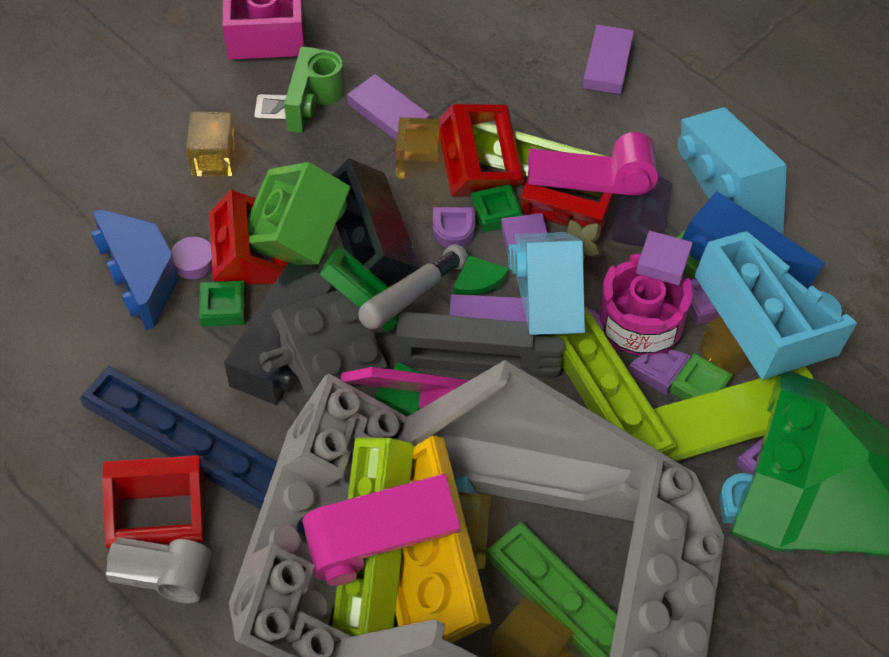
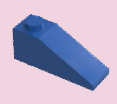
M718 191L713 194L693 217L682 237V240L693 242L690 256L701 261L709 241L747 231L790 266L787 273L806 289L812 285L825 265V262Z

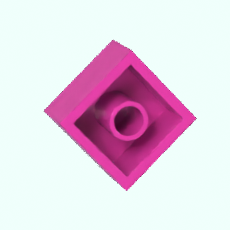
M223 0L222 27L228 59L298 56L300 47H305L304 0Z

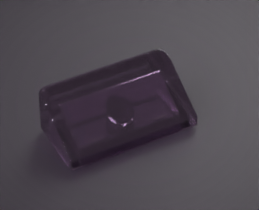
M658 175L655 187L645 194H619L611 239L622 244L644 247L649 230L665 234L672 183Z

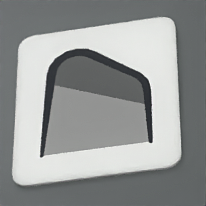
M259 94L257 96L254 116L256 118L286 119L284 109L286 95Z

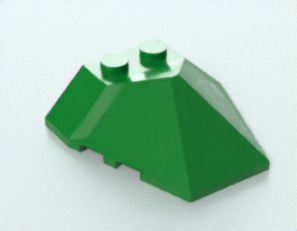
M791 371L777 375L767 411L771 412L752 479L742 492L730 535L778 552H792L794 549L817 550L821 551V554L857 552L866 553V556L889 557V429L825 383Z

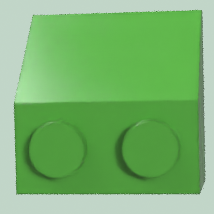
M311 162L269 169L247 218L250 250L298 266L319 264L320 260L329 251L331 245L330 235L335 223L346 210L347 202L345 199L351 186Z

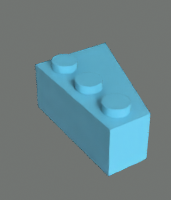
M725 107L681 119V136L677 141L679 153L688 164L708 199L718 191L784 235L787 164Z
M745 231L709 241L694 276L761 379L764 380L839 356L857 322L848 314L840 317L821 301L823 294L813 285L806 289L787 273L790 266L749 232Z
M567 232L515 234V244H508L509 270L516 274L529 335L585 333L583 241Z

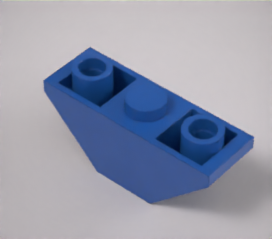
M101 209L92 212L97 226L96 230L91 231L92 238L99 254L108 253L111 259L106 262V266L115 286L123 283L126 292L121 293L130 317L139 315L145 330L154 328L178 282L172 253L156 223Z

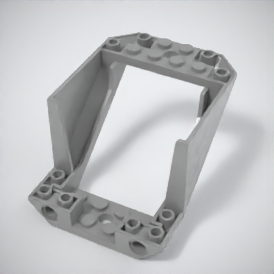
M506 360L407 417L328 373L323 377L287 432L229 601L235 641L269 657H478L442 639L445 624L436 619L353 637L328 625L335 604L337 586H329L327 581L318 580L315 577V565L311 562L308 544L300 539L297 532V524L299 521H303V517L314 509L348 500L355 438H392L410 442L415 446L432 435L442 437L445 440L453 476H466L476 492L634 521L609 657H707L724 534L693 471ZM663 596L667 598L671 605V618L667 608L662 603Z

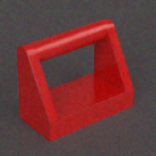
M452 104L437 121L451 197L470 196L472 192L509 184L512 187L524 182L508 105ZM495 120L506 172H481L472 125Z
M527 180L521 195L522 214L542 213L545 221L568 227L570 219L583 227L598 223L601 225L600 236H602L616 194L603 192L600 201L595 202L539 185H529Z
M232 189L209 212L213 280L217 282L244 281V284H275L288 262L272 258L273 262L250 255L247 218L256 198Z
M200 456L103 461L102 488L106 548L110 549L112 543H115L118 537L162 545H170V542L177 539L191 540L198 543L204 542L206 477ZM175 496L191 497L192 524L119 529L120 500Z

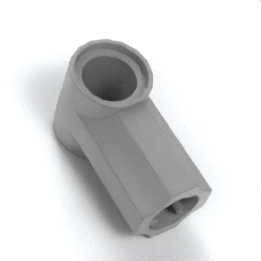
M118 537L117 541L112 543L107 556L106 577L111 583L156 590L164 598L175 602L196 603L201 595L212 552L203 544L185 539L173 540L168 546Z

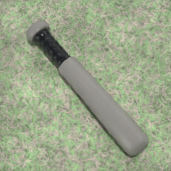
M456 244L448 246L444 250L443 256L432 264H425L409 276L365 302L358 312L362 325L368 329L381 327L417 298L437 285L442 276L452 270L462 269L468 259L466 250Z

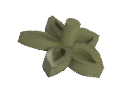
M570 219L567 230L569 234L583 241V261L585 254L592 258L601 257V250L594 243L600 237L601 225L596 223L583 227Z

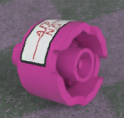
M641 254L631 255L628 262L619 264L616 268L614 266L609 268L603 281L598 312L600 322L603 325V333L614 349H620L634 355L668 353L681 339L693 297L691 281L689 278L685 280L682 276L680 285H675L636 274Z

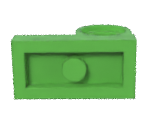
M300 47L284 102L287 131L303 133L307 117L313 118L316 104H333L343 97L342 59L335 52Z

